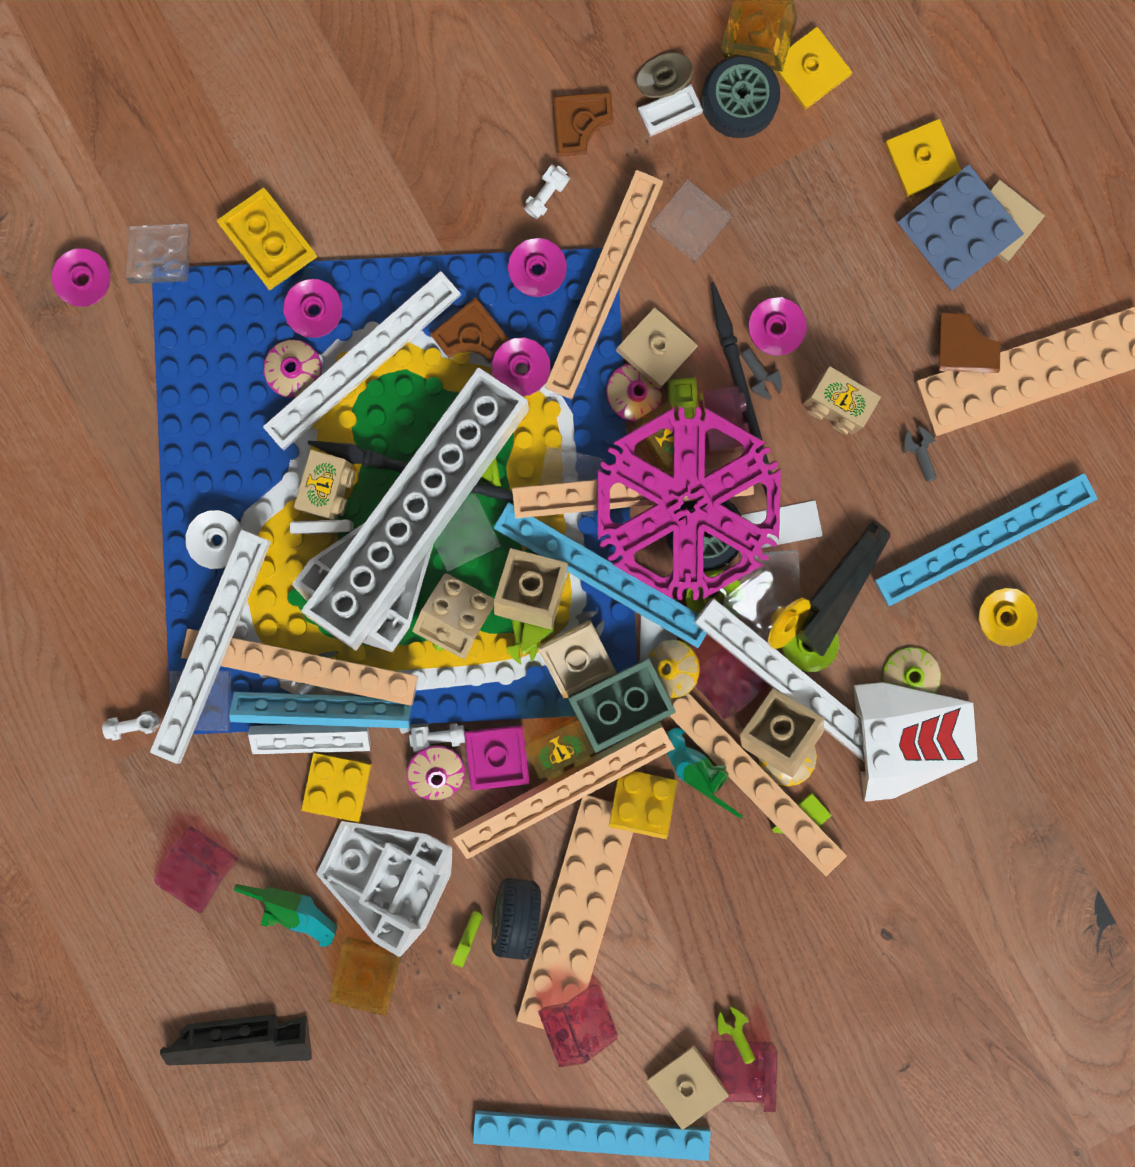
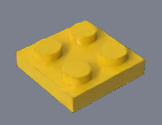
M314 752L301 811L360 822L372 763Z
M632 771L617 779L608 827L667 839L677 780Z

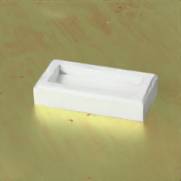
M690 84L674 95L659 98L639 107L638 113L649 137L702 114L703 109Z
M350 520L292 521L290 523V533L295 535L350 533L354 530V523Z

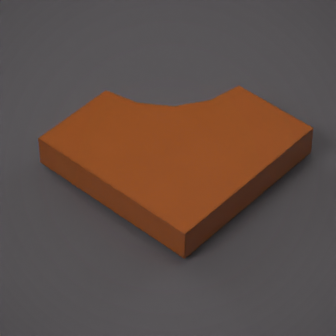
M611 92L553 96L557 156L587 155V146L592 135L601 127L613 124Z
M476 297L430 333V336L448 358L459 353L471 352L482 356L489 363L493 361L495 352L500 346L509 341V338Z
M941 313L939 371L999 373L1001 342L990 340L980 334L973 325L971 314Z

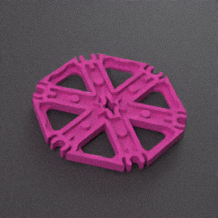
M680 406L678 409V420H675V407L616 440L613 444L618 445L623 451L620 453L618 449L609 447L608 452L615 455V462L612 464H607L605 461L600 462L601 467L610 471V474L598 469V539L610 534V537H605L601 540L600 545L604 547L607 544H613L616 547L615 551L608 555L609 561L615 560L621 555L622 558L612 563L615 567L672 599L673 588L677 587L676 595L678 600H682V592L686 588L692 589L693 599L698 600V587L701 586L703 589L702 599L763 566L764 564L757 561L754 556L757 555L762 560H768V555L761 552V547L764 544L776 547L777 543L771 537H767V534L774 535L779 539L781 469L779 468L775 472L768 473L769 470L775 469L779 464L776 460L769 464L763 462V456L771 451L770 448L763 447L756 452L758 447L766 444L764 441L705 407L704 419L701 420V409L699 406H695V415L692 418H686L684 416V407ZM663 428L671 430L674 435L673 477L639 458L634 452L635 445ZM716 428L743 445L741 456L704 476L705 433L709 429ZM758 482L763 483L767 488L766 519L760 524L752 523L721 505V503ZM622 483L657 504L622 524H616L610 518V489L613 484ZM696 487L699 488V489H697V490H695V491H693V492L691 493V490H692V489H694V488H696ZM688 496L689 499H697V502L693 504L695 508L693 511H689L687 508L676 511L684 504L682 498ZM675 499L678 500V501L672 503L671 505L669 504L671 501H673V500H675ZM673 531V569L670 575L661 577L636 563L634 560L635 552ZM704 531L739 550L742 555L740 562L714 577L705 575L703 572Z

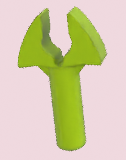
M511 619L515 642L513 646L506 648L511 657L521 665L519 650L522 644L524 622ZM539 643L530 649L531 662H533L537 654V645Z
M472 912L451 964L463 967L483 918L480 912Z
M730 1007L736 1018L735 1028L733 1029L732 1026L725 1023V1019L720 1012L718 1017L719 1035L721 1036L725 1033L731 1035L744 1063H752L755 1060V1056L742 1031L743 1025L748 1023L749 1020L740 1011Z

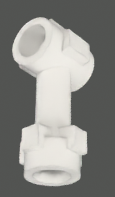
M551 164L542 177L546 183L535 198L529 196L525 202L527 205L524 207V210L535 219H538L540 215L543 216L547 211L544 205L555 189L561 193L571 179L566 175L568 172L560 166L555 167Z
M151 710L141 712V716L137 719L119 722L117 717L110 718L108 721L103 722L102 730L106 739L112 738V741L121 739L122 733L137 730L149 734L156 731L161 723V718L156 713H152Z
M450 724V730L430 733L428 727L412 728L411 735H409L410 747H413V752L415 753L431 746L430 744L451 742L453 747L460 746V743H466L464 725Z

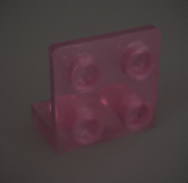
M715 1041L713 1071L730 1093L729 1097L722 1102L761 1103L764 1112H776L778 1052L774 1043L747 1041L755 1056V1060L752 1063L745 1064L734 1041Z

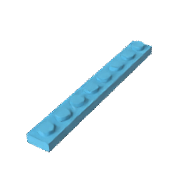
M1085 473L1080 474L875 579L874 582L886 606H891L1098 500Z
M507 504L494 526L495 530L540 556L568 563V572L699 648L707 633L693 623L699 615L698 613L615 567L611 562L536 518H515L514 505Z
M476 1110L473 1144L709 1161L711 1131L707 1127L688 1126L681 1130L679 1125Z

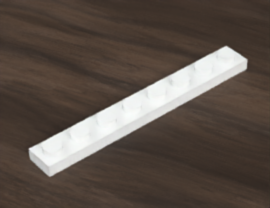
M440 271L265 424L263 428L285 450L457 300L461 293Z
M244 530L240 531L150 753L176 764L181 763L271 541Z
M710 599L693 623L774 689L823 717L824 730L865 762L861 719L776 649L771 648L765 640L715 599Z

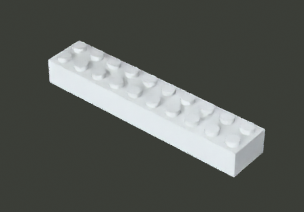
M478 367L301 612L356 651L528 413V400Z

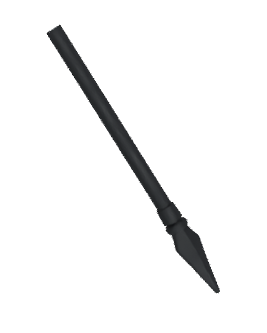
M712 282L711 290L716 328L722 338L720 344L724 347L723 351L729 362L748 433L763 441L739 358L738 344H735L737 343V337L733 335V324L714 282ZM764 444L758 447L756 452L765 447ZM767 454L763 456L765 464H769ZM763 484L764 490H765V493H766V497H767V488H766V486Z
M308 441L309 445L335 457L345 459L351 464H362L365 467L370 465L373 468H384L402 473L408 465L407 462L388 458L386 455L376 452L373 453L370 449L364 450L356 444ZM477 482L471 490L473 493L514 503L511 490Z

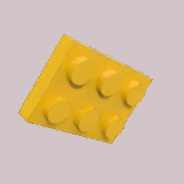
M264 187L216 220L219 227L269 291L317 258L314 250Z

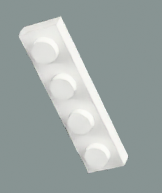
M296 724L249 726L248 732L252 754L370 751L371 744L368 727Z

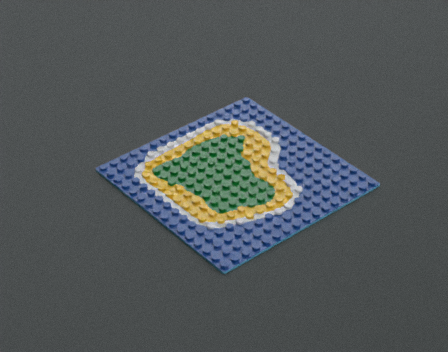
M603 248L561 250L567 264L565 279L556 291L542 297L527 296L514 286L508 271L509 258L512 252L311 261L270 291L249 264L157 268L153 270L152 293L170 702L188 660L181 658L187 629L200 631L225 568L209 569L194 561L186 548V532L189 524L198 515L206 511L220 510L231 514L238 520L244 531L271 541L233 638L315 655L336 651L339 653L333 657L334 659L419 676L411 708L410 724L577 716L568 697L563 699L539 650H537L533 662L530 659V651L526 654H521V648L519 650L521 665L511 657L506 647L513 646L515 642L512 621L509 618L494 615V607L477 634L465 659L445 649L437 651L431 641L412 632L422 608L445 573L495 599L510 548L538 555L494 529L507 504L514 505V503L473 492L469 493L433 544L410 628L393 652L363 642L355 651L301 612L307 601L294 588L293 582L312 558L349 533L295 535L290 533V523L292 521L331 520L294 508L310 450L331 455L309 445V440L356 444L364 450L370 449L373 453L376 452L386 455L388 458L409 463L479 367L493 377L492 362L489 363L482 356L471 352L459 353L448 358L430 336V333L475 297L509 340L525 337L539 343L550 358V369L552 371ZM536 265L532 268V272L539 275L543 272V268L540 265ZM441 271L461 293V296L289 447L283 450L263 426L295 398L281 396L275 393L267 384L263 372L264 361L268 352L275 345L283 341L300 340L309 344L318 353L322 363L323 375ZM307 279H318L330 284L338 292L342 302V317L337 327L329 334L319 338L304 337L296 333L287 324L283 313L284 300L289 290L298 282ZM619 289L573 399L571 400L545 389V385L540 391L530 396H523L528 400L529 411L496 456L501 483L500 488L512 491V488L596 480L598 479V469L610 474V471L601 467L600 462L605 461L607 464L615 462V455L608 452L609 447H614L621 453L623 449L613 444V442L626 435V420L621 419L612 411L606 395L609 378L615 370L623 366V357L616 352L617 347L622 343ZM312 306L310 308L311 315H317L320 311L319 306ZM293 362L288 363L286 366L287 372H293L296 369V364ZM519 364L516 367V371L523 374L527 371V366ZM353 464L352 470L356 471L352 487H347L344 496V499L348 500L346 511L343 516L338 517V520L352 521L354 523V530L365 523L401 473L384 468H373L370 465L365 467L362 464ZM481 477L478 481L481 483L493 485L483 477ZM630 507L610 509L611 520L616 524L628 521L630 519ZM598 510L534 516L537 520L609 561L608 555L616 549L613 544H607L604 547L600 545L601 540L605 537H610V534L598 539ZM220 535L213 537L214 545L218 546L222 543ZM620 555L617 559L611 560L609 562H616L620 560L622 556ZM568 572L555 617L553 634L540 641L539 644L578 626L579 621L575 618L576 615L586 611H597L588 620H591L595 628L605 619L600 640L616 673L636 664L635 611ZM220 666L193 734L249 732V726L293 725L230 722L229 713L234 692L299 694L296 691V687L300 682ZM315 686L307 693L310 695L362 696Z

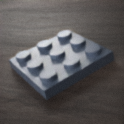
M970 165L966 166L897 222L950 291H953L1024 234Z

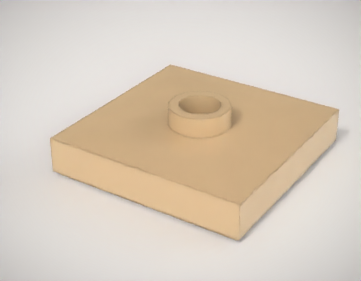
M999 179L990 191L1024 233L997 255L1007 263L1045 215Z
M654 307L617 347L616 352L660 389L697 349L698 345Z
M591 620L537 645L563 699L616 674V670Z
M694 1045L654 1073L646 1081L681 1130H684L730 1095Z

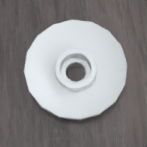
M220 510L206 511L198 515L189 524L186 532V548L190 557L199 565L209 569H222L226 567L239 533L243 529L240 522L231 514ZM215 535L222 537V543L218 546L213 543Z

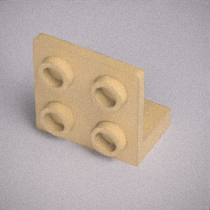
M445 573L422 608L412 632L465 659L477 634L494 607V598Z

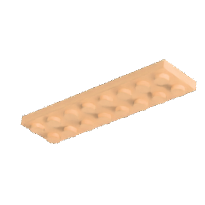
M1135 307L1000 352L999 373L944 371L916 381L915 385L933 437L1135 369Z
M591 795L581 799L517 1016L518 1022L572 1038L574 1037L633 832L608 827L612 801Z

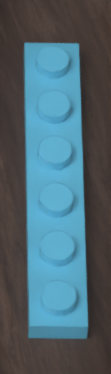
M234 692L229 717L230 722L409 728L412 705L367 696Z

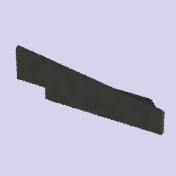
M875 520L870 523L809 600L811 605L810 611L814 614L796 637L820 656L825 655L890 538V532Z
M275 1014L187 1024L180 1031L181 1037L170 1047L160 1049V1055L165 1064L169 1066L309 1061L312 1059V1050L307 1017H301L277 1024L278 1020Z

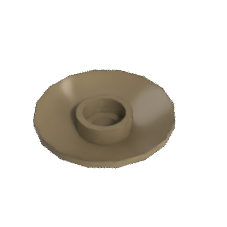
M666 53L657 56L647 62L639 71L637 87L643 95L650 98H664L674 95L682 90L691 80L693 75L692 62L687 56L679 53Z

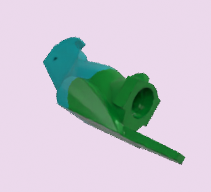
M674 728L668 731L667 735L675 749L667 752V755L678 778L713 803L742 819V814L715 796L728 779L729 773L726 771V766H714L704 754L686 747L685 739L682 736L685 733L684 730Z
M235 884L233 891L265 903L266 907L261 920V926L268 927L279 924L293 932L308 934L319 942L318 946L326 947L333 943L338 926L314 905V901L310 896L272 887L261 889Z

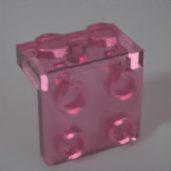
M722 647L709 659L699 664L700 674L695 687L705 695L711 703L713 710L724 720L741 711L769 684Z
M190 826L172 846L154 882L189 908L202 913L220 883L232 870L239 858Z
M599 985L589 986L588 989H585L567 1003L545 1006L538 1011L559 1067L585 1064L617 1040L618 1034Z

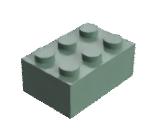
M649 658L568 697L595 753L676 713Z

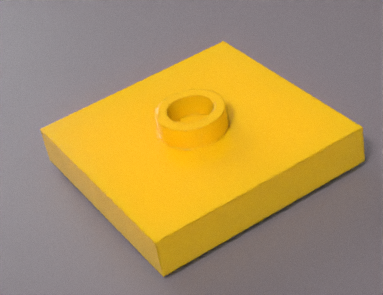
M818 27L814 28L770 63L772 69L804 110L815 104L853 73Z
M940 119L889 139L884 143L906 197L952 179L961 171Z

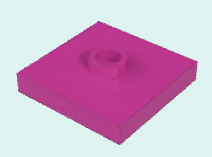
M523 725L464 732L471 791L530 784Z

